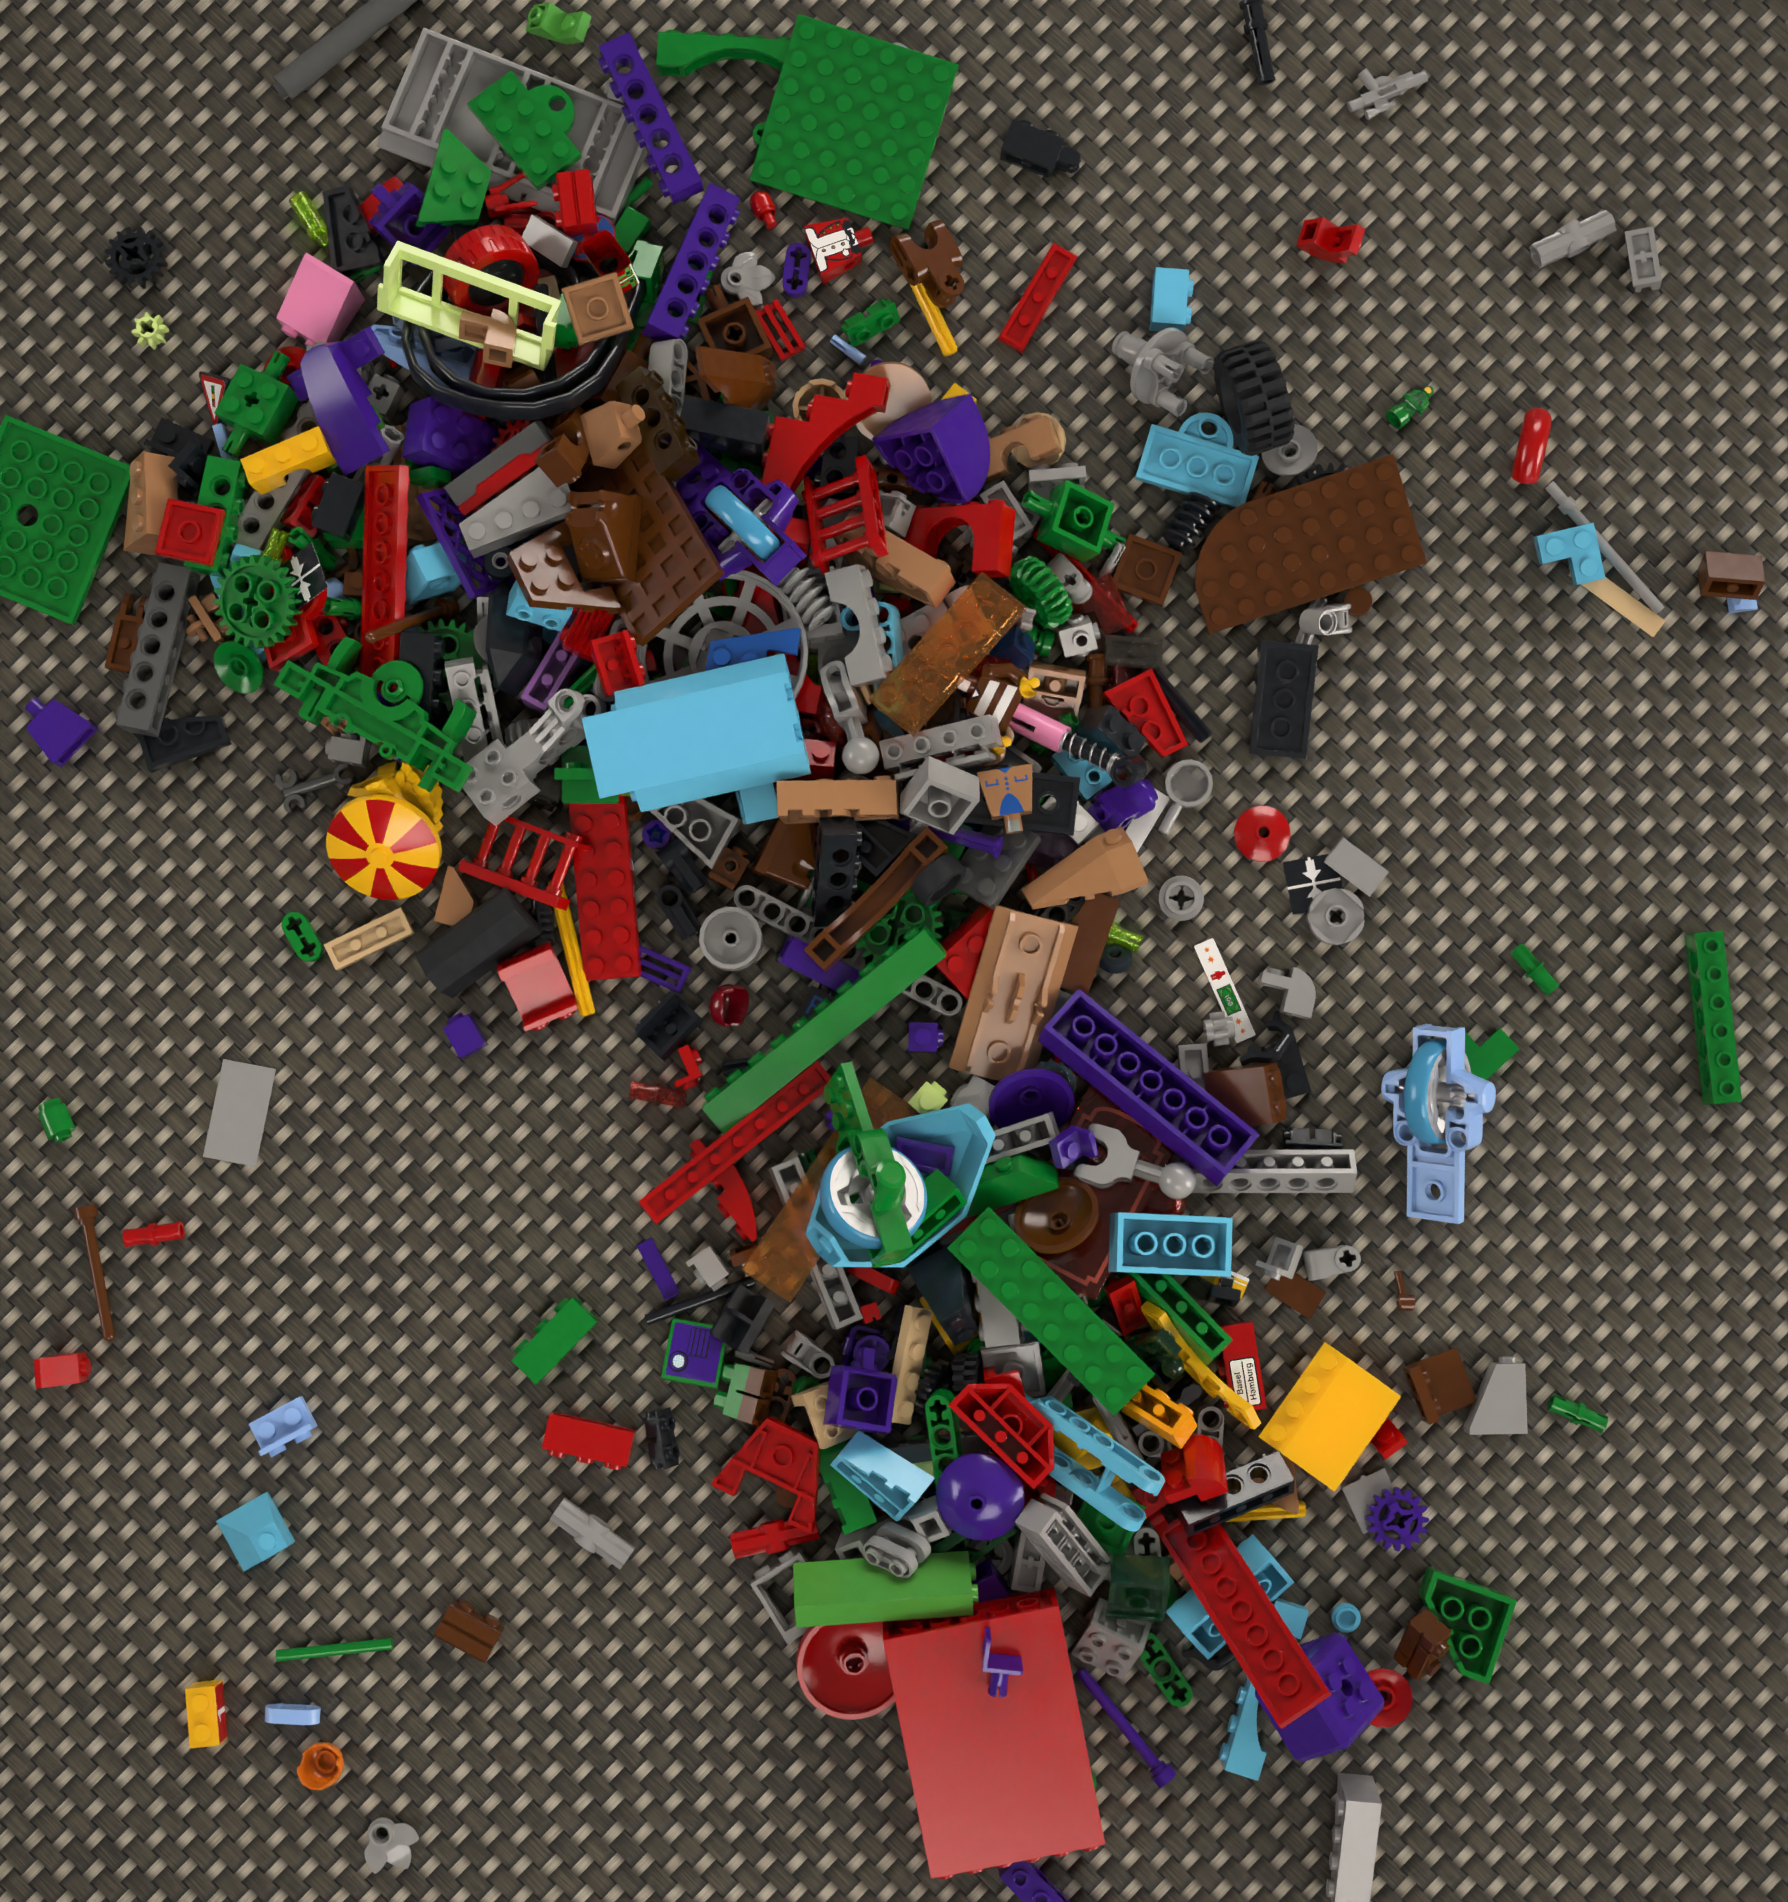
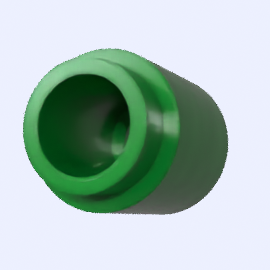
M60 1098L51 1099L38 1106L40 1111L38 1116L48 1140H55L56 1143L72 1137L71 1133L76 1128L66 1104L62 1103Z

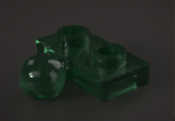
M1163 1328L1133 1335L1126 1343L1145 1364L1160 1361L1162 1363V1372L1168 1378H1178L1183 1374L1184 1362L1177 1356L1182 1348L1175 1342L1174 1336Z

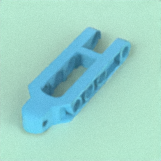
M1025 1393L1026 1399L1053 1425L1054 1431L1065 1434L1078 1444V1448L1081 1450L1084 1448L1100 1459L1102 1461L1101 1464L1106 1467L1099 1478L1054 1446V1469L1048 1475L1122 1528L1134 1532L1139 1531L1146 1518V1513L1137 1504L1110 1485L1115 1475H1118L1129 1484L1134 1483L1142 1490L1157 1496L1165 1483L1164 1476L1053 1396L1049 1395L1033 1399Z

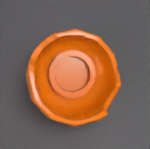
M317 1742L302 1753L301 1763L297 1767V1775L301 1784L310 1790H323L332 1786L342 1775L344 1768L343 1754L338 1747L330 1742Z

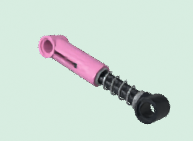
M1019 703L1008 725L1014 732L1057 753L1066 750L1070 756H1079L1080 761L1087 760L1091 766H1099L1100 770H1105L1119 787L1124 788L1140 783L1147 775V765L1139 756H1126L1124 754L1107 752V748L1103 750L1097 747L1096 743L1093 745L1087 742L1086 738L1083 740L1076 737V733L1072 735L1071 727ZM1126 765L1132 769V778L1128 777L1125 773Z

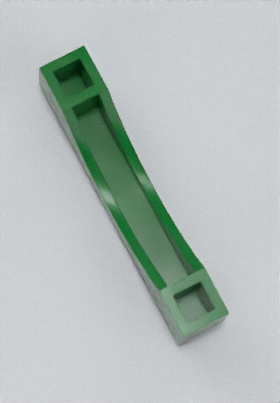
M667 30L666 32H658L656 67L659 76L687 77L697 69L714 62L745 59L769 65L781 72L791 38L765 39L760 35L737 37L731 33L717 36L709 35L702 31L684 34L678 30Z

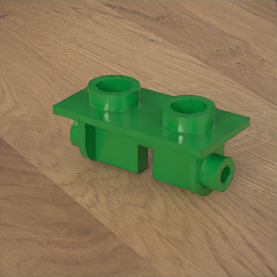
M882 298L879 302L866 308L868 317L865 318L862 312H859L844 320L841 329L848 336L853 347L868 341L873 336L901 321L894 302L892 303L889 298L887 300Z

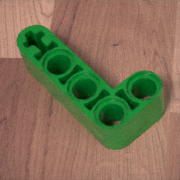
M947 1389L936 1390L925 1405L936 1490L938 1481L946 1468L942 1458L949 1457L955 1460L963 1455L958 1415L948 1406L955 1396ZM937 1400H940L941 1405H946L943 1411H941L940 1405H935ZM938 1429H947L951 1434V1439L941 1438ZM973 1499V1500H972V1502H973V1504H974L975 1506H981V1505H982L981 1500H979V1499Z

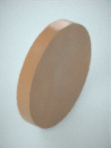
M892 361L882 362L865 370L862 374L887 378L891 387L885 413L876 412L858 422L856 426L865 437L872 440L874 436L894 421L932 403L929 387L921 374L906 364Z

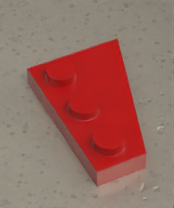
M1152 668L1101 693L1111 706L1119 710L1120 715L1138 728V732L1146 738L1145 742L1160 758L1166 757L1188 745Z

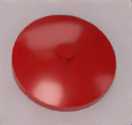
M883 1622L808 1627L797 1649L796 1672L800 1687L812 1705L829 1716L845 1720H856L876 1715L895 1702L883 1643Z

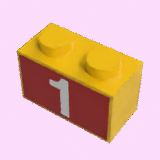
M223 1679L194 1682L185 1689L190 1748L219 1746L228 1738Z

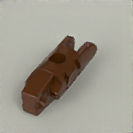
M873 466L878 476L879 490L889 494L892 490L899 491L906 496H911L912 492H920L906 482L908 477L899 469ZM892 478L896 483L891 484L888 482V479ZM858 485L854 486V489L860 490Z

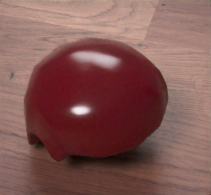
M725 984L713 992L710 998L709 1012L710 1017L719 1026H740L743 1023L749 1007V995L745 987Z

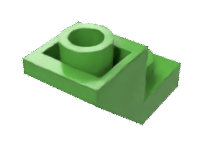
M550 2L537 4L529 12V21L525 31L566 45L582 43L592 16L584 11L565 13Z

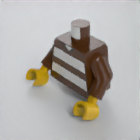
M1013 663L985 664L982 666L977 678L961 672L955 688L969 693L965 708L972 718L990 714L997 718L999 730L1004 733L1022 697L1031 698L1037 695V692L1032 690V688L1040 686V680L1035 677L1028 679L1029 676ZM1001 736L1003 746H1011V739L1008 736ZM1002 747L991 749L996 755L1005 753Z

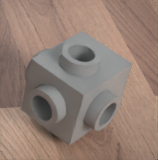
M1071 615L1067 618L1066 622L1056 627L1065 658L1074 655L1076 657H1084L1091 654L1092 650L1098 649L1096 640L1101 638L1097 622L1092 623L1088 615Z

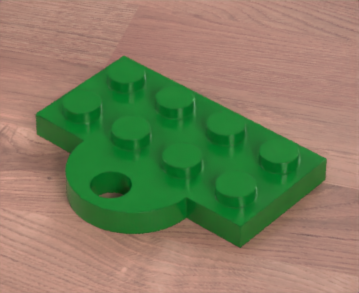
M511 70L467 103L469 110L537 191L554 180L557 173L566 171L582 158L581 152L567 137L575 123L573 102L565 91L556 86L541 85L528 91ZM560 100L565 103V107L560 111H554L550 108L551 103Z

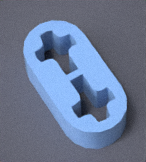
M268 1704L265 1706V1722L291 1725L319 1724L321 1707L303 1704Z

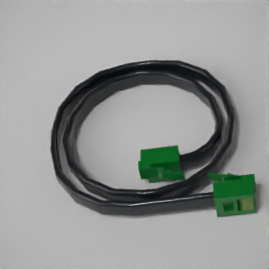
M642 240L636 241L633 251L628 256L639 281V284L631 289V297L627 305L633 326L642 302L654 303L665 269L663 246L648 244V241ZM530 247L537 260L539 269L559 274L571 286L581 283L575 269H578L589 280L599 277L590 262H579L571 258L568 267L564 268ZM433 270L428 271L415 291L432 297ZM442 287V301L445 302L448 294L444 287ZM562 293L559 299L561 304L557 316L554 347L570 350L571 347L577 348L579 343ZM404 320L401 346L413 380L437 402L470 414L495 419L539 420L571 411L600 392L620 364L632 330L617 334L615 339L614 336L598 340L584 362L556 380L527 388H491L457 376L436 357L430 341L431 330L420 326V342L430 369L448 387L440 385L418 365L412 350L416 324Z

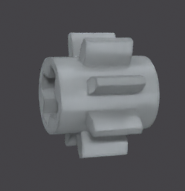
M1224 1011L1210 1013V1019L1203 1020L1206 1041H1213L1214 1047L1228 1045V1038L1235 1037L1233 1017H1225Z

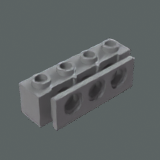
M473 656L445 661V671L453 708L456 699H459L477 712L470 730L460 742L465 763L489 746L486 736L488 732H491L493 742L499 739L504 743L488 663H482V669L476 670ZM478 676L480 677L484 697H478L475 678ZM483 704L486 706L489 725L484 724L480 707Z
M990 714L879 741L884 769L891 772L900 771V773L894 774L895 780L903 783L909 782L919 769H910L908 766L923 763L928 756L939 759L954 755V757L946 758L944 762L958 769H965L997 761L996 755L990 753L989 749L1003 746L998 720ZM982 748V750L975 751L973 755L965 756L963 754L964 752Z
M1045 1493L1040 1496L1045 1505L1031 1499L1016 1519V1525L1065 1585L1091 1597L1107 1574L1098 1564L1099 1561L1102 1560L1108 1563L1111 1558L1068 1504Z

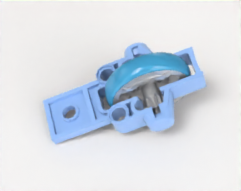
M1423 1024L1413 1027V1058L1409 1067L1388 1071L1383 1077L1381 1091L1383 1098L1394 1104V1137L1399 1144L1407 1146V1217L1460 1224L1464 1222L1465 1151L1475 1148L1481 1143L1483 1113H1488L1493 1109L1496 1100V1089L1492 1082L1471 1073L1469 1060L1465 1053V1027L1452 1028ZM1431 1036L1445 1037V1038H1435V1039H1431ZM1462 1132H1463V1133L1465 1134V1136H1466V1143H1465V1142L1463 1141V1139H1462V1136H1461V1133H1462ZM1447 1144L1448 1149L1435 1148L1431 1145ZM1432 1184H1436L1441 1192L1439 1198H1435L1430 1190Z

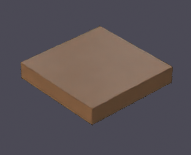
M616 272L561 289L579 346L634 330Z

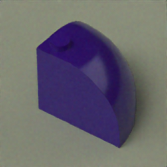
M971 394L946 398L918 408L894 421L872 438L877 449L890 467L893 469L896 466L908 477L907 483L924 494L929 491L938 495L940 501L958 504L968 503L979 493L985 483L990 464V444L986 426Z

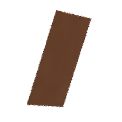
M1294 1273L1293 1279L1282 1275L1280 1280L1271 1278L1264 1289L1308 1319L1312 1317L1326 1294L1325 1291L1297 1273Z

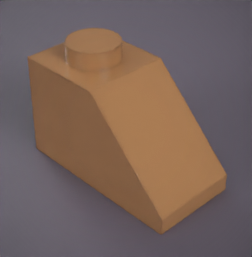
M448 866L434 921L452 927L478 907V903L459 871L454 867Z

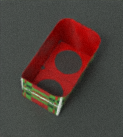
M602 230L582 243L581 248L599 277L616 272L623 294L639 284L630 258L610 231ZM608 257L616 258L618 260L616 270L611 273L600 271L599 265L602 260Z

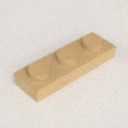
M400 907L324 944V947L335 970L339 971L415 933L403 908Z

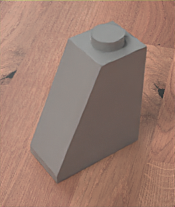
M1514 1356L1498 1357L1499 1362L1489 1363L1476 1394L1477 1401L1472 1404L1464 1423L1463 1429L1465 1433L1469 1435L1528 1434L1525 1363L1516 1361Z

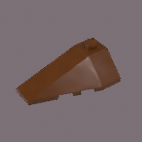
M702 346L695 348L700 377L715 393H722L725 404L763 411L776 389L775 379L777 378V371L771 360L761 355Z

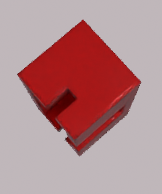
M868 1302L858 1306L863 1319L859 1320L860 1324L870 1323L873 1319H881L876 1302Z

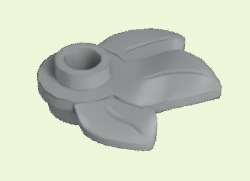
M744 252L736 256L732 266L722 272L720 284L728 294L737 295L740 300L749 297L752 306H759L763 303L760 291L768 288L774 282L775 276L768 268L757 265V253ZM731 276L736 277V278L739 280V282H738V283H734V282L730 279V277H731Z
M380 1817L375 1819L367 1831L370 1842L364 1854L368 1867L374 1874L378 1873L386 1862L401 1869H408L412 1857L409 1845L419 1840L416 1830L406 1823L395 1824L389 1818ZM384 1827L388 1835H379L378 1828Z

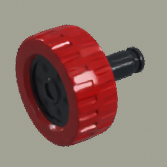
M460 223L450 226V231L456 241L448 249L444 258L531 290L538 283L539 265L526 241L514 229L504 225H486L476 229L473 225H462ZM443 274V287L455 306L491 317L493 309L500 310L508 315L509 298Z

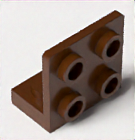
M1451 1348L1402 1367L1422 1421L1429 1425L1440 1421V1415L1477 1401L1457 1348Z

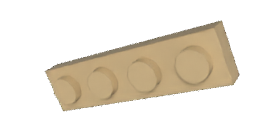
M905 1305L892 1374H896L897 1377L892 1423L911 1425L914 1401L917 1395L915 1390L918 1389V1380L920 1379L933 1313L931 1309Z

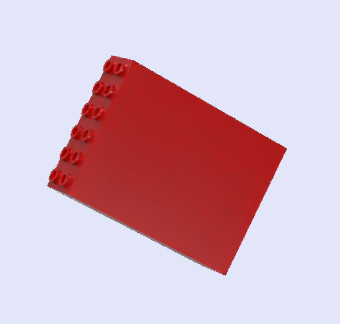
M1054 1587L973 1603L974 1615L883 1622V1643L931 1879H949L955 1874L963 1872L975 1874L981 1872L984 1868L994 1866L1006 1868L1014 1862H1036L1045 1856L1054 1855L1062 1857L1068 1855L1071 1851L1081 1849L1092 1851L1101 1845H1105L1067 1645ZM985 1627H990L991 1645L989 1653L1022 1657L1023 1674H1009L1007 1695L999 1698L1000 1690L998 1688L996 1697L988 1694L991 1672H982L981 1654Z

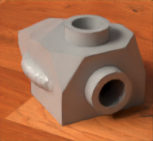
M973 1075L968 1084H963L956 1089L951 1098L950 1107L970 1103L985 1114L989 1120L988 1100L995 1086Z

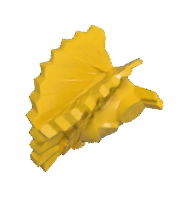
M397 761L386 763L378 767L376 776L350 787L347 795L356 798L371 794H384L406 800L419 808L431 820L437 832L443 827L440 822L443 816L441 809L443 800L441 798L442 789L439 787V781H437L431 792L418 786L429 765L422 772L407 762L402 761V766L397 771Z

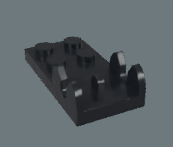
M1259 641L1257 648L1259 662L1254 676L1256 690L1249 754L1306 759L1319 645Z

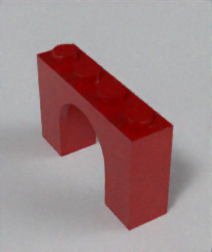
M992 499L987 504L969 501L961 506L940 503L938 507L934 508L925 505H915L916 508L906 537H900V539L937 560L938 547L944 536L958 526L969 525L974 535L972 572L984 579L1010 577L1016 510L1006 505L1005 501Z

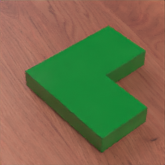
M1501 1028L1497 1029L1480 1046L1465 1032V1053L1469 1060L1471 1073L1485 1080L1492 1076L1520 1050Z

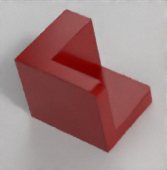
M995 1366L983 1368L986 1384H1011L1025 1397L1023 1382L1018 1370L996 1374Z

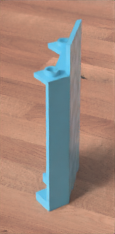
M784 653L614 692L615 704L611 705L610 712L582 718L599 799L630 792L632 802H638L641 812L811 774L808 753L802 735L799 713Z

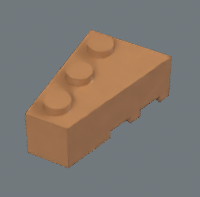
M143 452L132 461L130 465L131 478L123 551L156 555L155 550L168 498L178 500L177 481L174 479L176 473L168 467L175 457Z

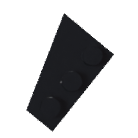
M222 716L187 717L186 719L163 718L158 737L137 733L147 768L151 773L232 745L225 720Z

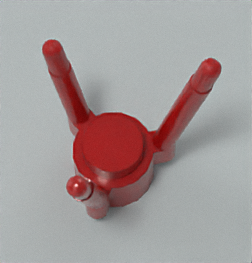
M522 172L499 186L489 188L491 195L485 196L484 199L490 219L506 216V214L542 212L532 208L537 206L538 202L536 200L509 204L507 194L501 195V191L526 177Z

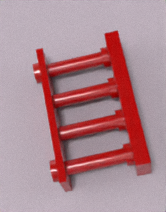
M866 454L855 458L857 470L853 472V475L817 489L808 476L803 478L805 490L801 494L807 506L813 549L810 552V559L814 568H819L824 576V573L830 572V560L865 547L868 549L872 548L878 558L889 554L877 474ZM857 485L860 488L856 492L857 495L821 508L820 499ZM858 506L863 508V511L859 512L860 515L824 528L823 519ZM862 526L866 528V532L862 533L863 536L827 549L826 540Z
M508 816L504 821L516 826L501 867H497L496 871L488 869L489 863L487 860L501 823L495 826L489 822L477 857H473L472 862L461 859L457 870L497 886L507 887L510 891L554 908L567 911L570 900L561 897L563 892L560 890L575 848L589 852L590 846L582 844V837L566 832L564 837ZM528 829L540 834L526 875L525 877L522 876L519 881L512 878L513 872L511 870ZM554 839L565 843L551 883L549 886L546 885L545 890L536 887L538 884L536 878L550 840Z

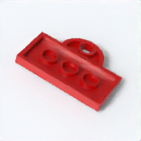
M283 544L266 556H270L271 561L279 560L281 566L293 557L291 547ZM273 586L271 587V595H272V596H274V588H273ZM327 588L298 609L301 611V614L293 616L298 625L288 626L292 632L291 635H283L284 641L275 643L273 647L264 646L271 670L279 671L288 660L293 662L319 646L312 620L321 613L325 606ZM266 614L265 620H266V623L268 624V623H269V617H268V615Z

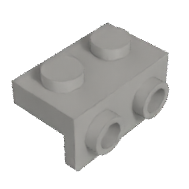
M1066 463L1061 466L1062 468L1051 469L1049 465L1036 466L1033 468L1034 470H1029L1027 478L1028 490H1032L1034 493L1049 499L1051 489L1066 480L1085 489L1086 467L1078 466V463Z

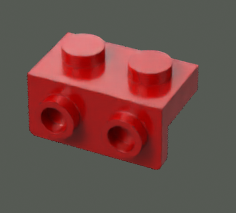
M628 630L588 642L605 698L613 696L616 691L645 685V670L643 665L638 663L635 654L637 651L636 641L632 635H629Z

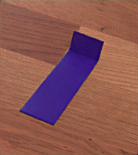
M650 1238L637 1245L664 1297V1301L679 1294L680 1291L653 1239Z

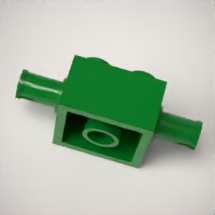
M274 351L264 372H258L240 364L214 412L227 426L233 428L225 445L222 447V450L230 456L233 455V457L239 458V454L249 437L273 446L282 433L299 401L291 387L279 381L288 363L291 361L285 354L280 353L279 355V351Z
M1069 480L1051 489L1049 499L1034 493L1032 490H1028L1023 497L1024 501L1021 503V506L1042 516L1036 539L1083 563L1099 555L1102 546L1113 551L1118 542L1126 543L1125 537L1107 530L1115 504Z

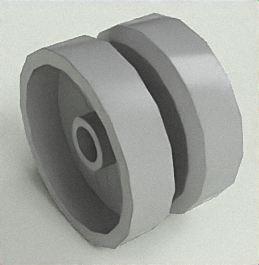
M724 907L715 910L705 919L700 929L699 943L703 954L713 966L723 971L737 972L749 968L758 960L763 949L764 937L759 923L749 912L739 907ZM731 933L735 934V943L728 944L726 936L730 937Z

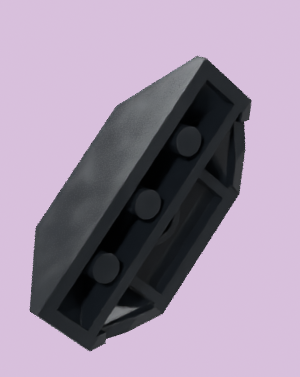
M504 580L500 581L498 586L489 595L485 649L489 667L494 676V688L514 697L518 696L541 663L543 626L506 615L509 592L513 584Z

